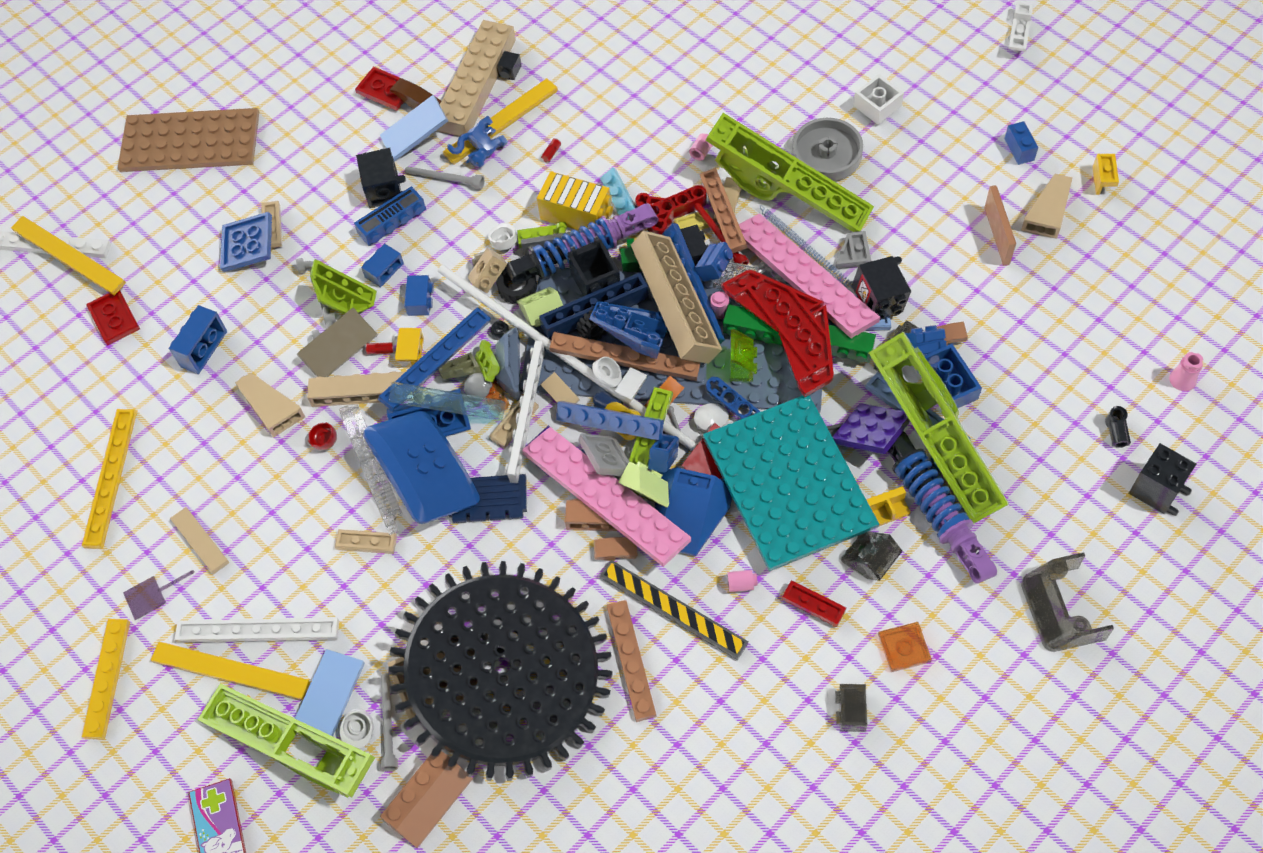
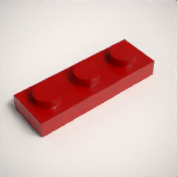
M792 580L782 596L783 601L835 627H838L847 607Z

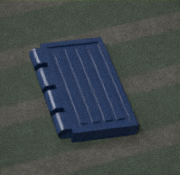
M526 474L519 475L518 483H510L508 475L471 478L480 496L479 502L471 508L449 515L453 523L467 522V516H470V522L486 521L487 515H489L490 521L505 520L508 513L509 519L523 518V512H527Z

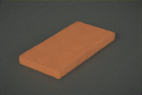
M993 185L989 187L984 209L1002 264L1006 266L1011 263L1016 241L998 187Z

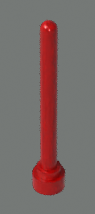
M696 203L694 205L696 211L721 242H725L720 228L702 205ZM733 253V264L738 270L744 269L749 264L748 258L741 253Z

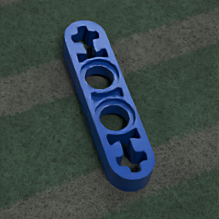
M711 377L706 382L707 392L739 419L751 416L753 411L755 412L754 414L761 412L720 378ZM711 383H718V388L723 391L721 396H718L720 391L716 388L711 389ZM728 393L733 394L735 397L731 403H727L724 400V396ZM740 406H748L749 412L746 415L740 414L738 411Z

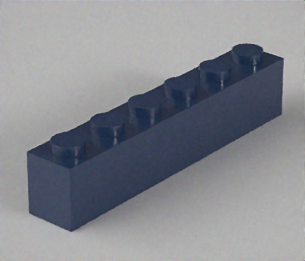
M637 273L539 315L541 328L550 340H552L554 332L570 333L577 330V323L581 322L579 319L581 317L584 318V314H588L590 310L593 311L597 301L630 307L649 298L648 286L642 275Z

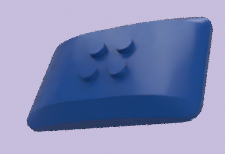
M417 411L370 425L364 430V439L415 522L426 524L471 508L479 502L480 496L465 467L447 438L428 413Z

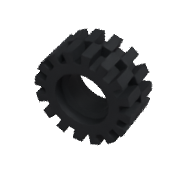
M590 310L588 314H584V318L581 317L579 319L581 322L577 323L576 329L583 338L597 340V338H602V335H605L607 332L589 319L592 310Z

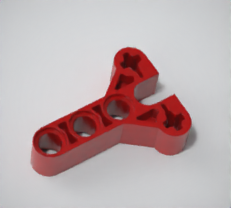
M702 185L693 186L667 198L639 193L635 198V204L637 208L643 204L651 205L658 217V222L653 227L647 228L648 232L662 235L674 219L696 211L694 208L696 203H700L704 207L707 202L706 188Z

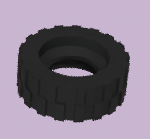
M505 268L496 280L500 297L510 304L518 305L517 300L534 294L537 290L535 276L525 280L526 285L523 289L511 290L508 287L511 279Z

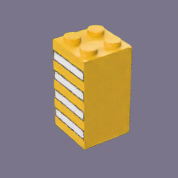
M552 171L548 174L537 196L540 220L554 224L565 222L568 228L578 231L580 226L587 227L590 222L596 224L595 220L602 216H605L607 219L613 212V206H611L612 196L610 195L609 187Z

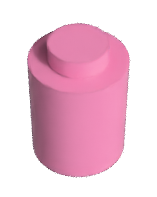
M700 134L690 148L689 153L694 159L704 160L713 145L705 141L709 134Z
M715 292L711 296V307L716 319L725 318L729 304V296L725 292Z
M752 570L727 572L729 592L754 590V586L758 585L757 574H753Z

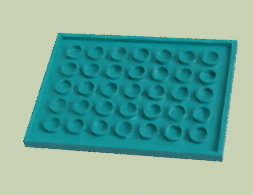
M803 395L703 434V439L769 572L879 527V522L810 395L807 397Z

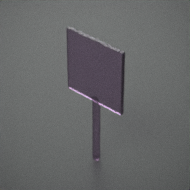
M191 570L160 588L155 577L152 576L123 592L134 619L137 620L166 604L161 591L194 574L195 571Z

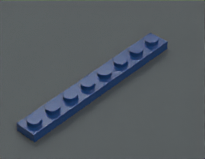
M672 223L662 235L671 238L718 342L721 344L725 339L700 277L695 270L694 262L678 224Z
M477 307L379 395L378 400L393 412L490 322L491 318Z

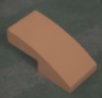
M964 321L937 327L945 329L946 345L948 343L967 341L968 339Z
M627 537L594 540L595 560L636 559L638 556L637 545Z

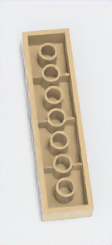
M488 20L482 21L440 103L448 122L437 130L438 132L460 137L474 127L499 76L497 64L503 52H510L516 41L514 26Z
M642 231L631 244V247L649 285L652 296L657 303L659 312L665 321L671 339L676 346L678 355L681 359L709 364L722 348L671 238Z

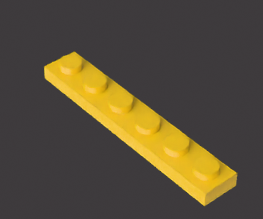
M108 619L82 733L84 739L105 740L130 626L128 619Z

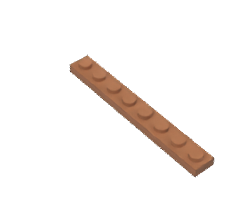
M557 332L553 333L549 347L550 352L594 361L602 357H610L619 366L697 381L701 363L659 353L656 359L640 354L631 347Z

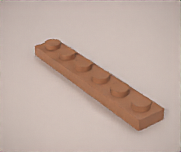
M713 168L700 173V178L706 188L707 196L725 242L732 250V253L746 249V241L717 169Z
M623 600L607 604L636 722L657 717L627 601Z

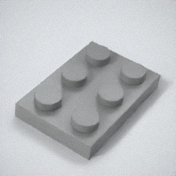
M580 434L578 440L597 474L621 477L629 460L616 438L612 436Z

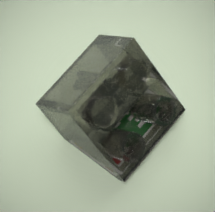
M868 531L858 535L856 541L846 550L841 561L865 578L880 581L903 551L890 534Z

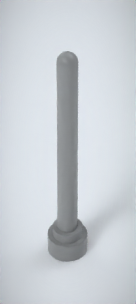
M414 167L405 168V172L408 174L471 184L475 189H482L485 178L482 175L467 177Z
M383 673L381 675L385 755L381 760V770L390 772L398 769V759L393 754L390 679L388 673Z

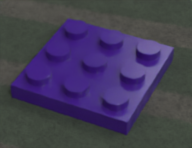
M860 403L834 434L833 439L837 445L885 455L910 423V420L904 411Z

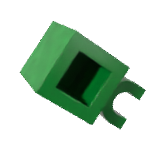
M634 238L627 239V248L620 249L623 272H642L631 247Z

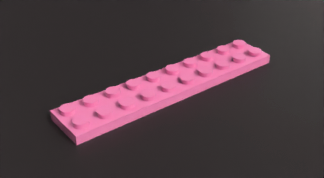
M760 213L739 224L747 247L794 289L824 301V305L827 307L828 319L850 338L879 323L880 316Z
M551 427L522 449L523 455L661 566L664 567L691 542V537L632 490L618 483L619 480L614 476L597 474L588 456Z

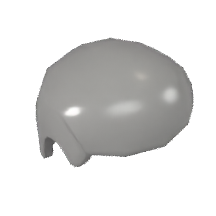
M474 373L465 381L464 390L468 398L480 401L485 399L493 385L485 380L482 373Z

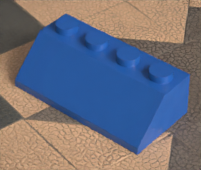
M460 388L399 405L393 412L387 409L388 420L417 411H424L431 416L444 436L471 429Z

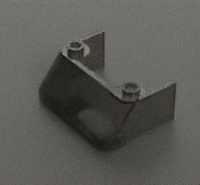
M1084 552L1052 559L1027 573L1022 579L1021 587L1042 644L1048 651L1057 652L1106 641L1114 630L1113 625L1092 629L1090 622L1085 617H1070L1056 580L1064 578L1068 571L1079 569L1085 558Z

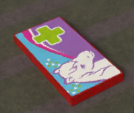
M229 778L189 791L199 853H246L232 779Z

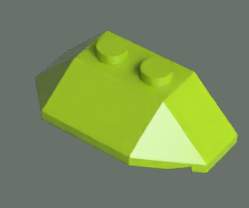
M317 259L313 261L310 277L318 302L342 314L347 313L352 308L359 313L374 306L377 290Z

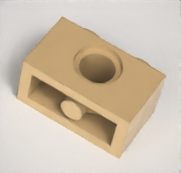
M487 248L468 275V279L473 286L488 293L507 263L500 254Z

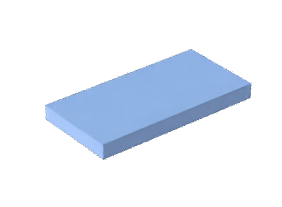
M432 95L380 134V137L386 148L390 147L394 161H396L446 124L448 119L436 97Z
M326 649L295 719L333 736L365 662Z

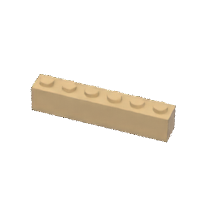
M392 371L381 374L371 373L366 375L353 374L352 376L336 375L334 377L319 376L309 378L307 398L312 407L379 403V395L405 372ZM423 384L405 401L423 399Z

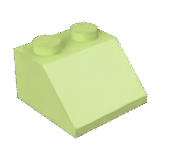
M551 287L517 300L528 324L535 327L541 325L539 315L563 306L558 291Z
M629 462L618 483L642 497L668 508V482L661 479L663 475L654 470L649 472L647 470L648 466L641 462H637V464Z

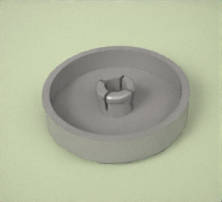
M828 117L814 119L804 124L795 134L792 155L833 181H839L850 176L856 171L862 160L863 140L860 133L854 126L841 119Z

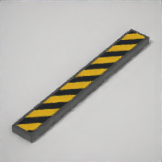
M613 560L608 563L600 575V578L736 660L740 658L749 641Z

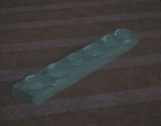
M398 382L391 383L388 402L498 421L503 420L506 402Z

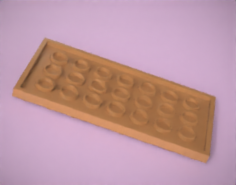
M244 108L127 115L118 170L120 172L253 165L259 109Z

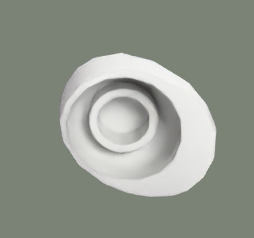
M501 223L493 227L489 232L491 246L496 250L510 249L517 241L514 227L509 223Z
M602 357L593 363L592 370L598 380L610 387H617L620 384L622 375L616 361L610 357Z
M705 404L695 412L694 422L700 431L706 433L714 423L720 427L725 426L729 417L728 411L719 404Z
M361 709L350 711L344 717L340 726L341 740L358 749L364 748L373 735L374 724L371 715Z

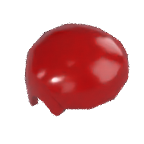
M328 422L318 423L309 432L308 442L317 450H328L333 447L337 440V432Z

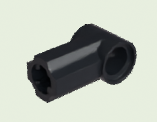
M1121 406L1111 408L1105 418L1112 446L1116 448H1123L1131 444L1126 421L1128 413Z

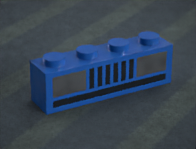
M412 186L354 222L358 235L368 246L378 242L387 234L392 233L395 229L425 211L424 199Z

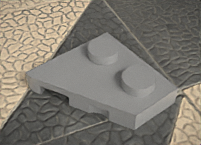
M866 231L847 233L844 245H842L840 255L836 261V268L859 266L860 264L871 262Z

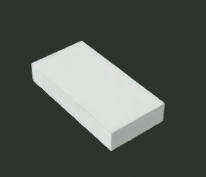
M630 367L615 389L613 396L630 404L646 381L647 375Z

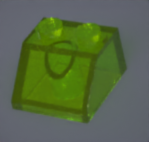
M731 329L730 381L753 382V374H757V363H753L754 358H757V347H754V339L735 329Z

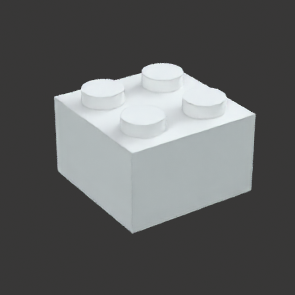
M878 74L855 92L853 106L879 125L902 107L904 92Z

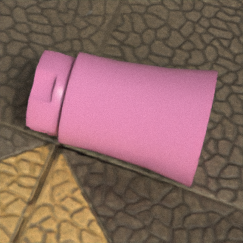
M1187 353L1171 372L1169 379L1173 387L1180 391H1190L1195 388L1199 373L1203 367V357L1199 353Z

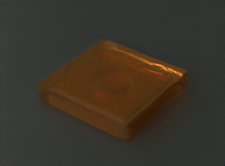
M919 622L878 632L891 672L932 661Z

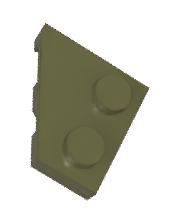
M471 352L446 362L438 369L442 379L481 373V369Z

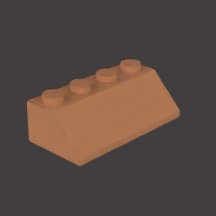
M443 751L434 760L430 758L431 754L380 815L381 819L416 848L421 845L473 780L472 777H467L466 771L458 764L452 770L448 769L450 757Z

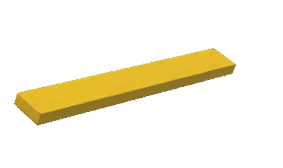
M546 78L490 118L493 121L490 126L496 132L493 135L488 134L490 139L558 91L557 86ZM466 140L464 141V149L461 153L452 154L448 149H445L443 155L455 165L476 150V148ZM457 142L452 144L454 148L458 146Z
M23 215L11 227L15 233L114 296L126 283L121 277Z
M134 409L116 410L82 542L83 548L103 549L137 415Z
M160 641L151 658L153 663L303 701L310 685L308 679Z

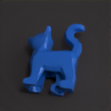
M486 116L475 127L458 138V146L456 148L448 144L447 149L452 154H459L464 149V141L468 140L477 151L468 155L466 164L471 163L473 166L482 168L485 159L491 156L497 147L503 148L507 145L508 141L503 135L492 140L490 139L488 134L493 135L496 130L490 126L493 121L489 116Z

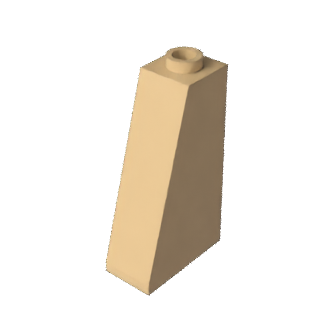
M1059 174L1053 175L1025 216L1021 231L1057 239L1073 177Z
M249 373L235 382L241 394L273 438L305 418L299 405L253 373Z

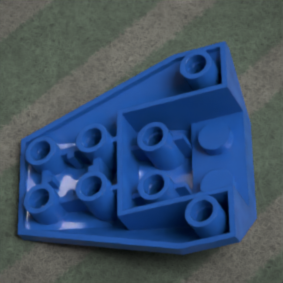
M597 301L589 318L636 352L657 359L667 331L665 321L660 312Z
M678 467L672 468L665 473H660L663 475L661 479L668 482L669 506L666 508L655 503V509L691 537V542L679 553L697 556L730 509L733 498L725 482L716 476Z

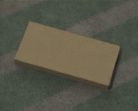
M352 308L301 349L297 356L317 377H328L365 347L367 343L377 337L378 334Z

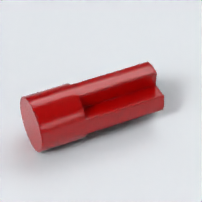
M553 138L542 154L541 158L544 159V162H550L561 146V142L558 139Z
M393 342L366 344L367 354L393 353Z

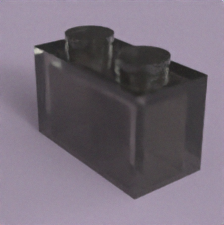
M840 684L839 690L835 691V704H839V711H836L835 714L836 725H840V732H866V684Z

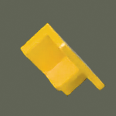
M1097 154L1092 169L1096 195H1100L1102 187H1117L1119 178L1115 154Z
M399 328L395 354L396 361H410L413 366L422 357L424 336L421 328Z
M903 486L866 499L879 522V526L910 515L911 511L905 502L906 491Z

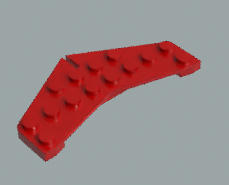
M746 270L722 283V289L729 297L779 333L797 385L804 397L833 381L834 370L827 307L824 305V301L754 270Z

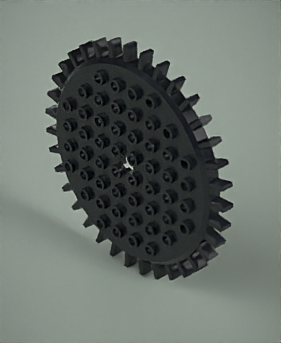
M501 561L499 575H489L487 563L482 562L480 569L482 576L472 578L471 571L467 566H464L462 570V576L465 581L459 584L455 583L454 578L449 573L446 574L445 583L449 589L443 593L433 583L430 584L429 592L435 598L433 602L428 604L419 596L415 598L416 606L423 610L420 617L405 611L403 619L413 624L414 627L411 632L396 629L395 637L408 641L406 649L390 648V655L404 658V665L388 667V675H404V683L390 686V694L406 692L408 700L395 705V711L400 713L407 709H412L415 716L404 723V729L406 731L410 730L417 724L422 726L425 731L417 737L415 744L419 747L431 737L437 743L432 749L430 756L433 760L440 755L443 749H446L453 754L448 761V769L452 770L459 758L469 761L466 769L467 777H472L475 772V766L478 763L487 765V781H491L495 774L494 766H505L507 781H512L514 775L513 765L523 764L524 772L527 778H530L533 775L531 761L540 758L545 770L549 771L552 768V762L547 754L556 750L559 757L566 761L569 758V753L562 745L565 741L571 740L578 748L583 746L584 741L575 733L579 726L590 733L594 732L596 726L585 719L588 711L602 716L605 711L602 706L592 703L594 695L602 698H608L611 690L597 686V679H611L613 671L599 670L598 661H608L612 655L611 652L596 653L595 645L605 642L607 635L605 633L592 637L589 629L595 627L600 619L596 616L587 621L583 620L580 614L588 608L589 603L587 601L580 603L576 608L568 602L573 598L576 591L575 588H570L562 596L555 591L560 583L558 576L552 580L549 587L540 583L543 577V569L541 568L536 571L534 579L531 580L523 577L525 573L524 563H520L517 568V576L506 575V561ZM522 590L528 593L526 595H523L520 591ZM497 592L499 595L497 597H493L491 593ZM468 594L469 598L463 599L462 595ZM542 602L544 606L538 607L536 603ZM512 604L515 608L510 610L507 606ZM484 607L485 611L480 612L478 611V608ZM454 609L456 613L451 615L448 611ZM558 615L560 619L554 620L552 616ZM529 617L531 621L526 623L523 618ZM498 619L501 621V624L496 625L494 621ZM470 622L472 626L468 628L464 624ZM440 624L442 629L436 630L435 625ZM569 628H575L576 632L571 633ZM545 630L547 634L543 636L540 634V631ZM515 632L518 637L512 638L510 634ZM486 635L488 639L484 641L480 637ZM456 637L458 642L452 643L451 638ZM427 640L428 645L423 646L420 642ZM562 643L563 648H557L556 644ZM531 645L534 647V650L528 651L526 647ZM503 648L505 652L500 654L497 652V649ZM472 650L475 655L469 656L467 652ZM443 653L445 657L443 659H439L437 657V654ZM578 656L580 660L574 661L572 657ZM499 658H503V660L510 664V669L506 673H498L494 669V663ZM548 658L550 660V663L545 664L543 662V659ZM519 661L521 665L516 667L513 662ZM488 663L491 665V668L485 669L483 665ZM459 666L461 671L455 672L453 668ZM429 669L431 673L429 675H425L423 673V670ZM564 671L567 676L561 677L559 672ZM535 674L537 676V679L532 680L530 678V675ZM501 677H506V678H507V682H505V683L501 682V681H500V678H501ZM475 679L477 684L471 685L470 680ZM445 682L447 687L441 688L439 684ZM576 685H582L583 690H577ZM551 687L553 688L554 692L548 693L546 691V688ZM522 690L524 695L518 696L516 691ZM493 693L494 697L489 699L486 697V694ZM461 695L464 700L459 702L456 700V697ZM431 698L433 703L430 705L426 704L425 700ZM563 701H569L570 706H564ZM538 703L540 709H534L533 704ZM509 706L511 710L504 712L503 707ZM474 709H479L480 714L474 715L472 711ZM448 712L450 716L448 718L442 717V713ZM554 716L557 718V722L552 723L549 718ZM524 719L527 721V725L522 726L519 721ZM494 722L497 724V727L492 729L489 727V724ZM464 725L466 731L461 732L458 727ZM542 733L544 738L538 739L536 734ZM512 736L514 740L507 742L506 737ZM482 739L483 744L477 745L475 740Z

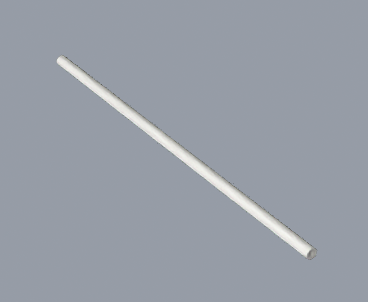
M441 265L439 267L438 273L535 341H543L544 347L549 350L550 339L446 266ZM552 352L612 395L614 394L617 387H610L596 378L593 370L574 356ZM619 399L631 409L638 411L641 416L645 415L647 407L637 400L633 399L629 404ZM664 420V432L668 435L677 436L679 442L691 451L696 447L697 442Z

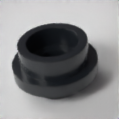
M496 321L491 327V334L498 339H501L509 331V326L503 321Z

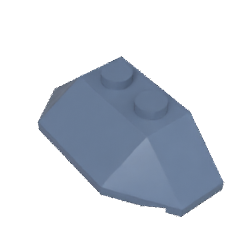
M516 327L505 333L495 345L496 352H493L500 366V370L494 379H497L498 386L516 401H519L521 397L520 336Z

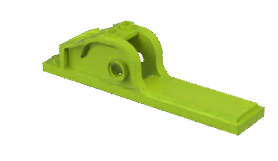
M725 113L721 114L705 140L720 150L715 159L717 164L726 170L740 188L756 198L772 200L778 193H790L852 232L861 231L874 208L867 201Z
M902 332L870 351L871 358L968 517L976 523L1007 506L1009 502L959 421V410L955 401L918 347L914 348L906 334ZM906 365L913 366L921 375L922 383L907 382L903 377L902 368ZM938 404L945 419L932 425L926 410Z
M221 683L197 719L201 723L269 756L305 779L346 798L353 797L375 759L374 756ZM296 734L326 751L317 768L300 759L296 760L286 753Z

